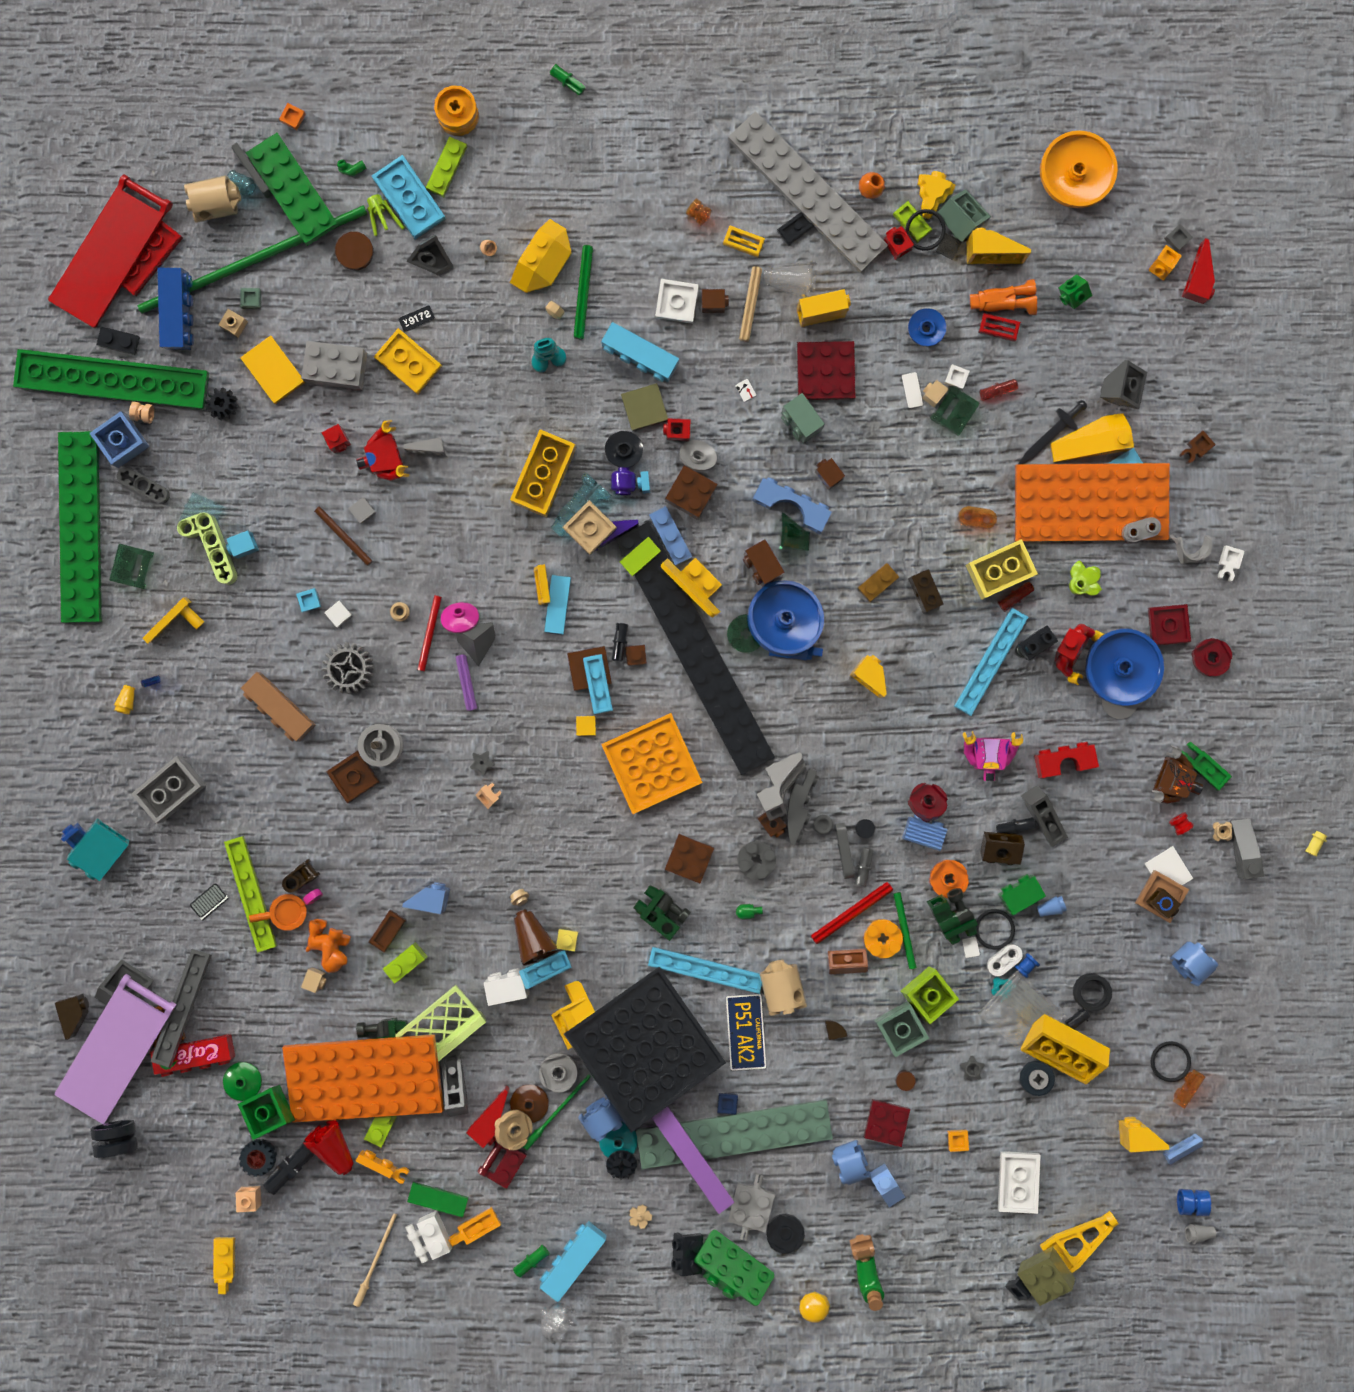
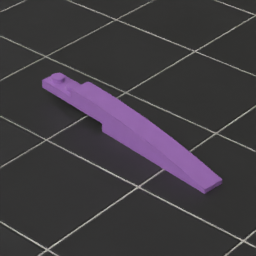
M669 1106L653 1116V1121L718 1214L735 1203Z

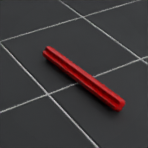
M884 883L811 935L813 941L816 944L820 943L891 893L893 888L890 883Z

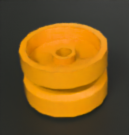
M452 85L438 93L435 99L434 110L443 130L453 136L469 134L476 127L479 119L477 105L471 92L462 86Z

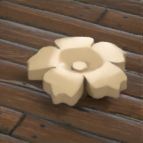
M642 1204L637 1209L632 1207L629 1210L630 1217H632L629 1220L630 1225L637 1226L639 1223L640 1229H645L648 1221L652 1220V1214H650V1211H646L647 1206Z

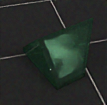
M782 512L779 549L809 551L810 532L805 531Z

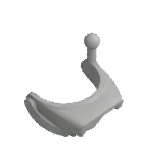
M1169 535V540L1176 543L1177 555L1181 564L1203 563L1211 553L1212 539L1209 535L1204 536L1201 548L1190 555L1183 548L1182 537L1175 538L1174 535Z

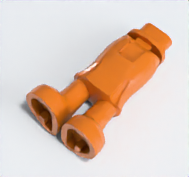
M1035 279L1027 280L1025 284L1020 286L991 288L978 291V294H970L971 310L979 309V311L987 312L1021 308L1026 309L1029 315H1037ZM1018 295L1030 296L1026 298L1016 299V296Z

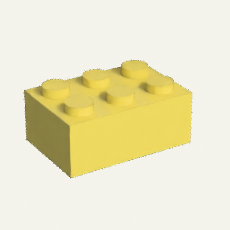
M1022 539L965 565L981 600L1038 574Z

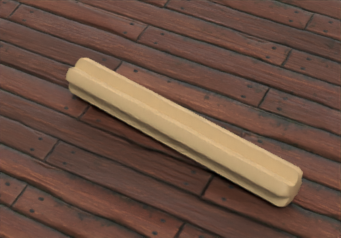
M755 266L752 267L739 337L744 342H748L750 339L762 268Z

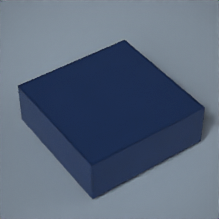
M719 1093L717 1113L737 1115L738 1094Z

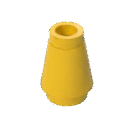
M123 686L114 704V711L130 715V712L133 711L134 687Z

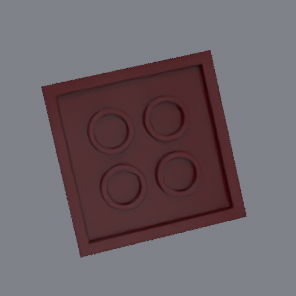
M854 341L797 342L798 395L803 393L807 400L855 399Z

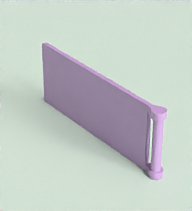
M125 974L57 1088L55 1096L104 1124L177 1004L172 1001H166L133 981L128 974ZM125 986L165 1009V1012L159 1011L124 989Z

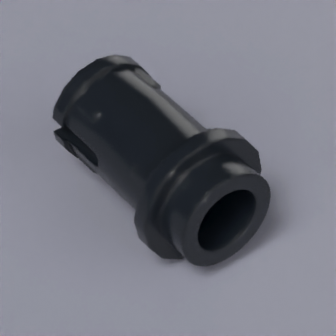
M1084 1008L1078 1009V1012L1067 1019L1065 1023L1075 1030L1083 1022H1088L1090 1015Z

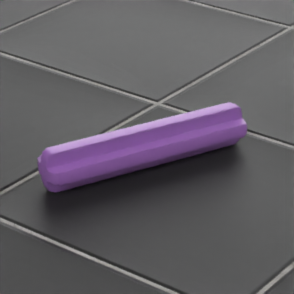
M464 654L456 656V662L466 710L472 711L477 709L467 657Z

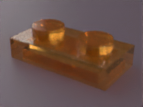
M1195 1069L1189 1072L1185 1077L1183 1086L1176 1090L1173 1102L1185 1109L1206 1076Z

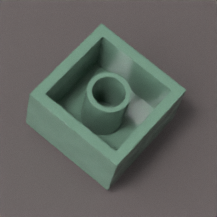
M803 393L783 406L781 419L786 426L790 425L793 430L792 435L798 442L801 441L804 444L822 431L825 424Z
M908 1001L874 1019L895 1057L929 1039Z

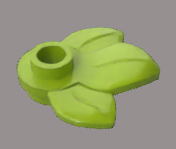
M1080 560L1072 566L1070 570L1072 579L1069 583V589L1073 594L1082 595L1085 593L1094 596L1102 590L1101 586L1097 583L1101 576V571L1098 567L1085 568Z

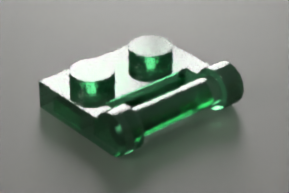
M950 386L948 394L937 411L932 413L930 419L959 436L980 403L956 387ZM953 398H959L960 400L947 420L943 418L942 415Z
M119 544L109 581L145 589L146 584L144 582L149 562L153 558L154 552ZM142 555L143 558L137 581H133L132 576L137 557Z

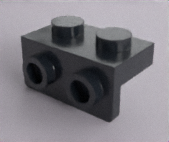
M678 1232L674 1233L672 1241L673 1259L671 1261L674 1273L682 1277L702 1274V1267L695 1263V1257L703 1245V1234L682 1235Z

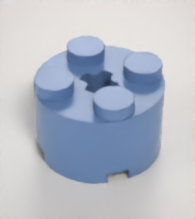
M1189 941L1172 955L1170 959L1173 960L1171 962L1172 965L1185 979L1189 977L1192 979L1190 983L1200 986L1216 970L1218 963L1205 953L1206 949L1200 943L1193 944Z
M604 1097L589 1105L584 1116L581 1113L578 1117L590 1137L597 1142L605 1138L606 1133L609 1131H616L623 1125L622 1119L608 1099L605 1100Z
M858 1140L835 1147L832 1158L835 1166L839 1165L841 1173H839L843 1185H851L871 1177L870 1171H866L865 1166H868L861 1145H858Z

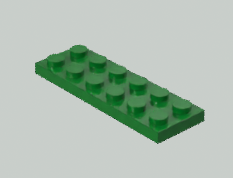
M275 133L246 152L307 246L339 226L278 133Z

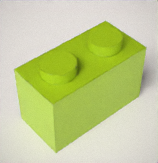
M415 942L385 966L383 970L395 984L428 956Z

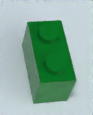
M1025 874L1017 879L1019 882L1016 884H1008L1001 888L1002 892L998 893L1009 914L1015 915L1046 897L1035 876Z

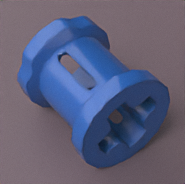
M1028 953L1025 954L1026 957L1019 965L1014 966L1026 979L1036 966H1040Z

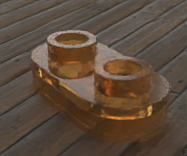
M966 506L959 511L958 520L964 526L990 529L996 524L997 515L990 509ZM966 513L970 515V520L964 518ZM983 517H988L989 522L985 523Z

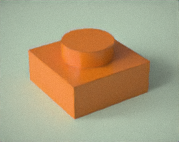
M287 103L279 121L298 130L306 113Z

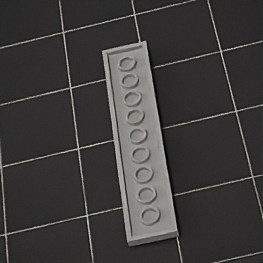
M756 111L728 136V140L799 212L804 214L803 216L810 223L814 224V227L859 273L887 248L888 244Z

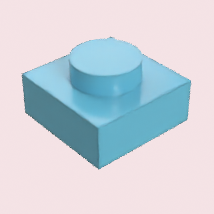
M648 471L641 472V477H637L638 489H642L643 494L650 493Z
M315 588L296 594L301 612L304 613L321 607Z

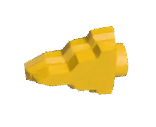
M933 171L931 175L919 174L917 185L920 187L919 195L923 200L921 210L930 209L936 212L939 204L944 203L947 196L952 195L956 185L946 180L947 176L944 173ZM929 213L922 214L923 218L927 219L933 216Z

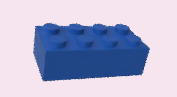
M158 268L159 346L167 350H191V346L194 345V336L190 330V326H193V315L190 314V307L193 306V297L190 295L189 288L192 287V276L182 268Z

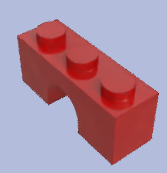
M1088 741L1077 743L1075 748H1070L1069 745L1058 747V751L1051 752L1050 749L1040 750L1039 755H1034L1038 778L1061 775L1060 764L1065 758H1070L1074 762L1076 771L1099 767L1095 744L1089 745Z

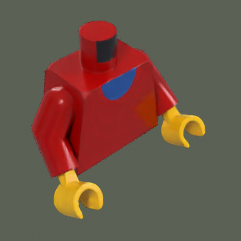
M392 420L383 421L382 427L372 435L364 447L366 456L356 459L359 470L370 467L371 472L378 478L389 481L401 477H409V474L404 473L405 468H408V466L403 465L395 437L392 433L389 434V432L396 430V427H389Z
M1078 624L1074 630L1069 628L1056 651L1054 660L1056 667L1068 677L1069 683L1079 685L1077 679H1083V675L1073 672L1072 668L1089 638L1095 642L1104 633L1084 624Z

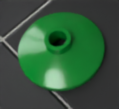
M248 1062L233 1064L226 1070L223 1077L225 1092L231 1098L238 1101H245L255 1096L262 1085V1077L259 1070ZM239 1079L244 1082L243 1086L238 1085Z

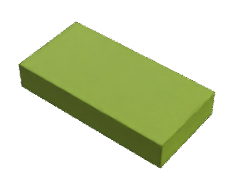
M907 201L893 213V216L905 229L908 219L917 211ZM918 215L910 224L909 234L918 243L932 232L933 229L921 215Z
M647 537L624 557L620 563L633 577L655 558L661 550Z

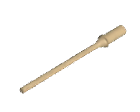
M393 1213L364 1282L360 1284V1289L353 1303L357 1307L361 1306L369 1289V1280L397 1216L395 1213Z

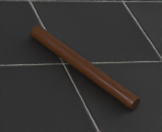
M320 506L315 509L314 512L367 566L373 562Z

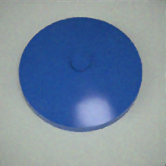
M782 580L765 585L755 594L749 605L747 620L753 638L761 647L776 655L794 656L810 649L819 639L824 627V612L820 601L810 589L794 581Z
M1118 629L1102 635L1095 641L1088 652L1085 670L1091 688L1100 698L1114 705L1129 706L1147 700L1156 692L1163 678L1164 660L1159 647L1149 636L1133 629Z

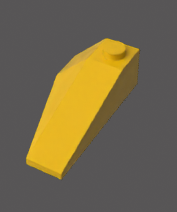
M1123 413L1103 416L1050 444L1053 462L1126 452L1134 448L1132 430Z

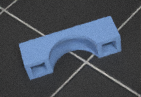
M772 478L762 479L752 499L753 502L767 509L778 503H791L801 511L804 527L818 534L822 533L832 513L829 511L828 506L822 503L817 505L811 502L812 498L804 494L799 496L794 493V489L788 486L783 488L777 485L778 482Z

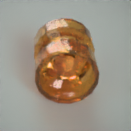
M697 198L686 211V215L695 218L696 223L700 226L706 222L712 213V210L709 207H704Z

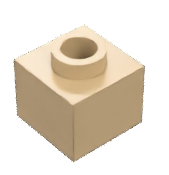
M227 309L219 326L239 338L248 321Z
M936 380L934 384L929 383L923 390L925 395L922 399L932 407H935L948 391V388Z
M313 967L309 968L301 988L313 993L318 992L320 989L322 990L327 980L324 978L326 972Z

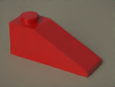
M1206 238L1199 245L1182 294L1183 298L1204 304L1209 299L1211 300L1215 292L1213 288L1215 278L1210 242Z
M508 1086L502 1090L466 1132L482 1148L487 1144L491 1146L496 1140L495 1122L498 1118L502 1117L510 1089Z

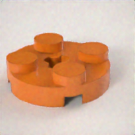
M942 860L932 868L929 883L936 894H942L945 898H948L947 893L955 888H960L964 893L968 887L969 879L967 870L961 863L954 860ZM952 874L954 882L946 884L945 875L949 876Z

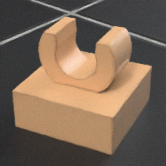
M493 783L489 786H483L475 795L487 809L495 804L501 794V791H498L496 794L492 792Z

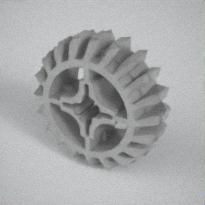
M345 642L344 649L341 644H337L338 651L335 648H331L330 650L333 655L326 653L325 656L329 658V661L323 660L322 662L327 665V668H322V671L328 672L323 678H330L327 685L334 684L332 688L334 691L340 687L339 693L343 694L346 689L347 694H351L353 688L354 692L358 693V686L365 689L366 687L363 682H371L367 679V676L374 675L369 672V669H374V665H368V663L372 662L373 658L366 659L369 652L365 651L362 653L364 649L362 646L356 650L357 644L355 643L350 648L349 643ZM349 653L344 662H335L342 654ZM355 654L360 658L363 669L356 667ZM350 663V667H352V669H356L357 671L351 670L346 673L347 670H344V668H341L340 666H348ZM334 668L341 671V682L336 678ZM353 674L361 675L354 683L347 684Z

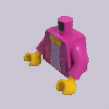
M973 731L970 737H967L965 732L962 734L965 740L964 755L975 769H984L983 781H995V770H1004L1005 767L1009 766L1018 751L1019 745L1023 743V735L1021 734L1020 738L1015 739V732L1011 734V742L1010 739L976 738Z

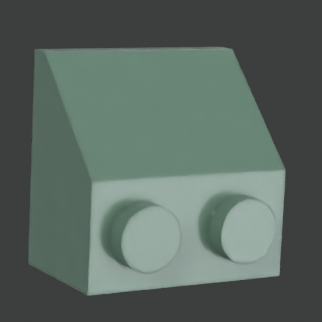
M966 189L951 197L937 212L942 216L945 225L952 231L953 236L961 242L967 239L973 230L980 228L991 218Z

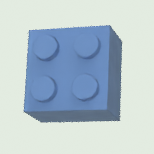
M122 411L90 432V435L110 464L117 468H120L150 447L129 416Z

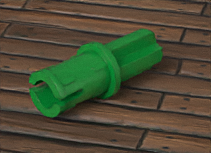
M557 64L552 67L550 75L559 80L563 87L567 86L577 95H581L584 92L585 86L576 80L572 73H567Z
M542 1244L532 1254H527L526 1258L513 1268L515 1275L522 1277L530 1269L536 1268L540 1261L550 1255L547 1248Z

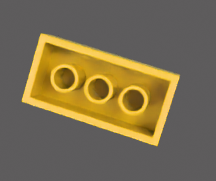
M540 429L510 498L511 503L547 518L576 451V445Z

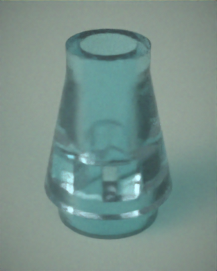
M231 170L228 173V178L238 186L242 195L250 196L253 194L256 184L252 178L235 170Z

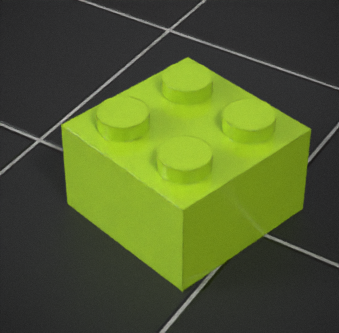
M927 967L900 990L921 1019L928 1024L934 1022L959 1000L938 971L932 967Z

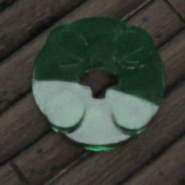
M743 614L732 620L728 626L727 639L732 648L742 653H750L758 649L760 645L752 635L748 636V639H744V636H741V632H744L745 628L750 632L747 614Z

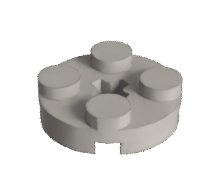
M566 1053L548 1055L542 1061L539 1069V1078L542 1085L556 1093L569 1090L575 1083L578 1075L576 1062ZM557 1067L564 1071L560 1078L553 1074Z

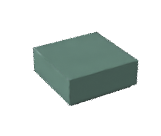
M241 288L240 307L242 309H261V289Z

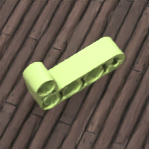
M203 512L181 520L177 525L178 533L187 538L201 537L216 579L220 583L227 585L235 583L237 572L226 548V543L216 518L211 514ZM208 517L210 523L204 527L202 522L204 518ZM191 524L192 530L190 533L186 534L185 527L186 525ZM212 535H215L217 540L215 544L211 545L209 539ZM219 553H222L223 560L220 563H218L216 561V556ZM225 572L230 573V575L227 576L228 579L223 578V576L226 575Z

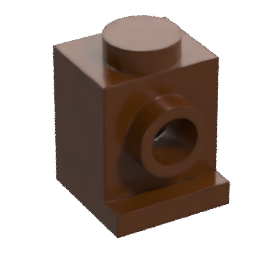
M765 812L757 817L770 837L775 836L777 838L785 832L783 828L786 827V824L781 817L773 819L777 822L776 827H770V821Z

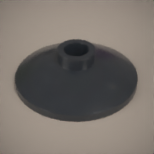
M619 431L612 434L605 444V455L608 461L619 468L634 466L639 462L643 454L641 440L637 435L629 431ZM622 449H626L627 453L621 454L620 451Z

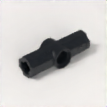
M302 1143L262 1183L264 1188L269 1193L275 1195L288 1180L290 1181L302 1169V1166L314 1154Z

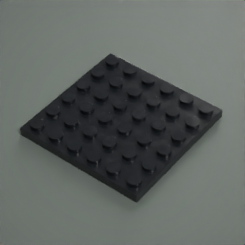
M660 967L564 1033L630 1132L636 1130L726 1064Z

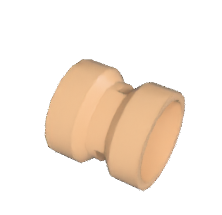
M132 402L129 409L130 420H142L144 423H152L154 406Z

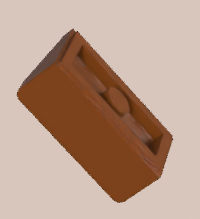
M866 949L828 951L829 974L868 972Z

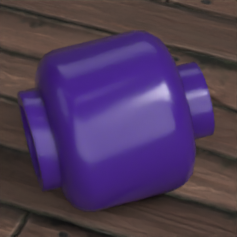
M628 467L618 468V471H614L611 474L612 491L616 492V495H631V492H634L636 489V474L631 472Z

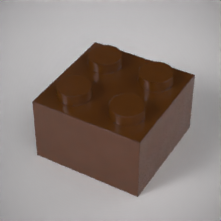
M684 465L668 492L665 502L699 520L718 484Z
M766 539L745 550L743 562L748 569L751 568L753 570L752 577L757 585L761 584L764 587L784 575L785 572Z

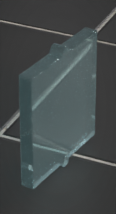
M193 492L188 503L184 505L185 509L180 521L205 512L214 516L217 522H219L218 518L224 506ZM208 517L204 518L202 522L204 527L210 523Z

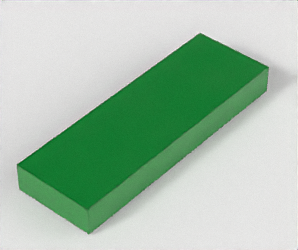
M413 1182L407 1202L463 1217L469 1197Z

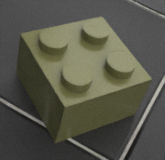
M1053 1246L1022 1261L1017 1273L1039 1306L1072 1291L1075 1277Z

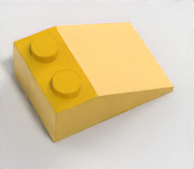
M976 228L966 241L967 264H1023L1031 254V249L995 231L986 230V228Z

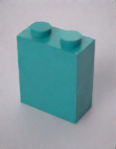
M97 818L68 854V863L75 869L80 868L85 871V875L90 879L100 881L127 848L129 839Z

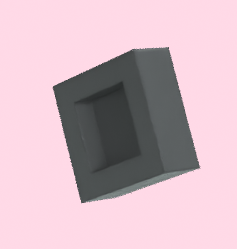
M1179 224L1164 239L1178 252L1193 237Z

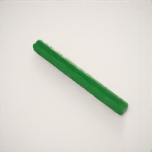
M583 245L574 326L575 339H583L585 332L593 247L590 245Z

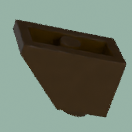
M84 994L55 1002L65 1040L76 1036L89 1012V1002L84 997Z

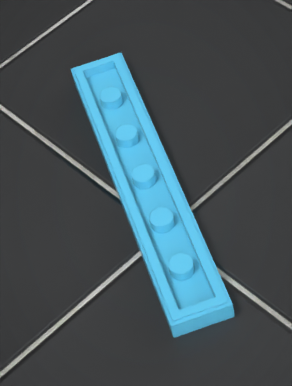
M1014 608L1010 609L955 703V708L972 716L1029 618L1028 616Z
M652 947L648 966L660 967L666 971L760 994L762 987L760 973Z

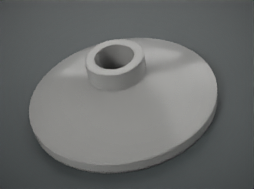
M688 441L681 446L679 451L683 464L695 471L710 470L717 461L715 450L703 441Z

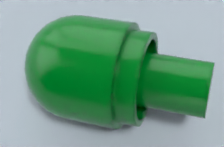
M742 904L736 909L737 917L742 920L755 918V915L763 914L762 907H754L753 904Z

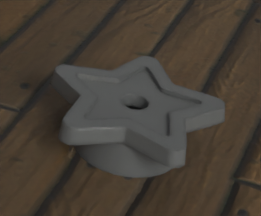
M489 751L481 755L477 753L472 754L474 762L470 769H478L483 776L487 768L495 766V763L489 759Z
M971 1055L968 1062L960 1063V1066L965 1071L964 1079L975 1077L980 1080V1072L985 1064L977 1062L974 1056Z

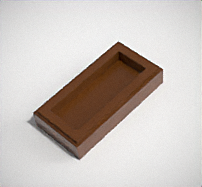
M390 909L369 940V943L385 953L406 922V919Z

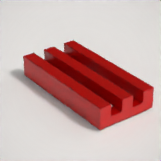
M983 313L978 333L1015 342L1021 322ZM986 319L1015 326V329L988 323ZM984 327H988V328H992V329H996V330H1000V331H1004V332H1008V333H1013V335L1005 334V333H1001V332H997V331H993V330H989V329H985Z

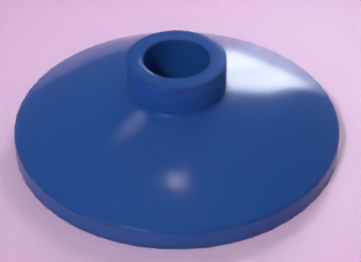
M930 308L920 309L910 318L908 332L915 343L926 347L933 346L943 339L946 333V322L938 311ZM923 327H929V332H925Z

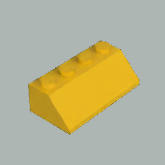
M1043 1014L1033 1023L1021 1046V1051L1084 1084H1088L1109 1066L1110 1048L1046 1014Z

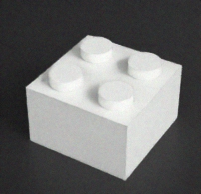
M520 968L509 970L504 975L501 972L490 974L484 982L488 1006L528 997L530 991L525 989L519 973Z

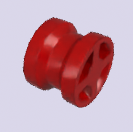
M1186 812L1175 816L1169 821V824L1176 829L1175 833L1177 835L1184 834L1194 827L1193 823L1187 819L1188 815Z

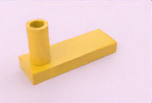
M183 597L142 639L147 644L151 643L180 614L196 630L205 621L189 607L192 602L187 597Z

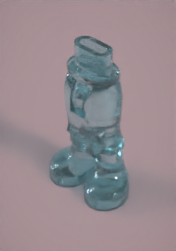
M586 472L581 476L583 482L581 488L577 493H574L572 499L559 511L557 518L554 519L555 523L550 527L561 538L566 533L562 527L589 500L596 505L601 500H608L612 496ZM597 486L591 497L586 500L585 497Z

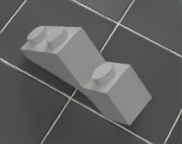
M800 752L792 754L788 758L765 768L773 786L762 790L757 796L769 821L787 813L784 806L785 793L806 768Z

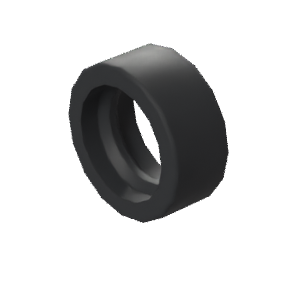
M1087 973L1076 980L1073 986V996L1082 1008L1089 1011H1100L1109 1005L1112 999V988L1105 978L1097 974ZM1089 981L1100 983L1104 990L1102 999L1094 1004L1086 1002L1081 995L1083 985Z

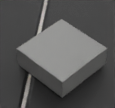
M364 497L348 508L360 524L376 513Z

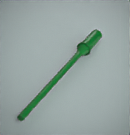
M589 1074L540 1128L534 1130L527 1139V1143L523 1146L525 1150L528 1151L538 1138L542 1137V1133L547 1125L591 1078Z

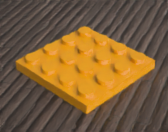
M672 713L601 744L632 814L703 783Z

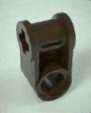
M310 859L304 861L283 879L282 887L286 892H296L320 875L310 864ZM290 878L295 879L297 882L294 889L288 886Z

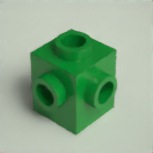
M1077 274L1058 287L1061 294V302L1073 309L1093 296L1088 281Z

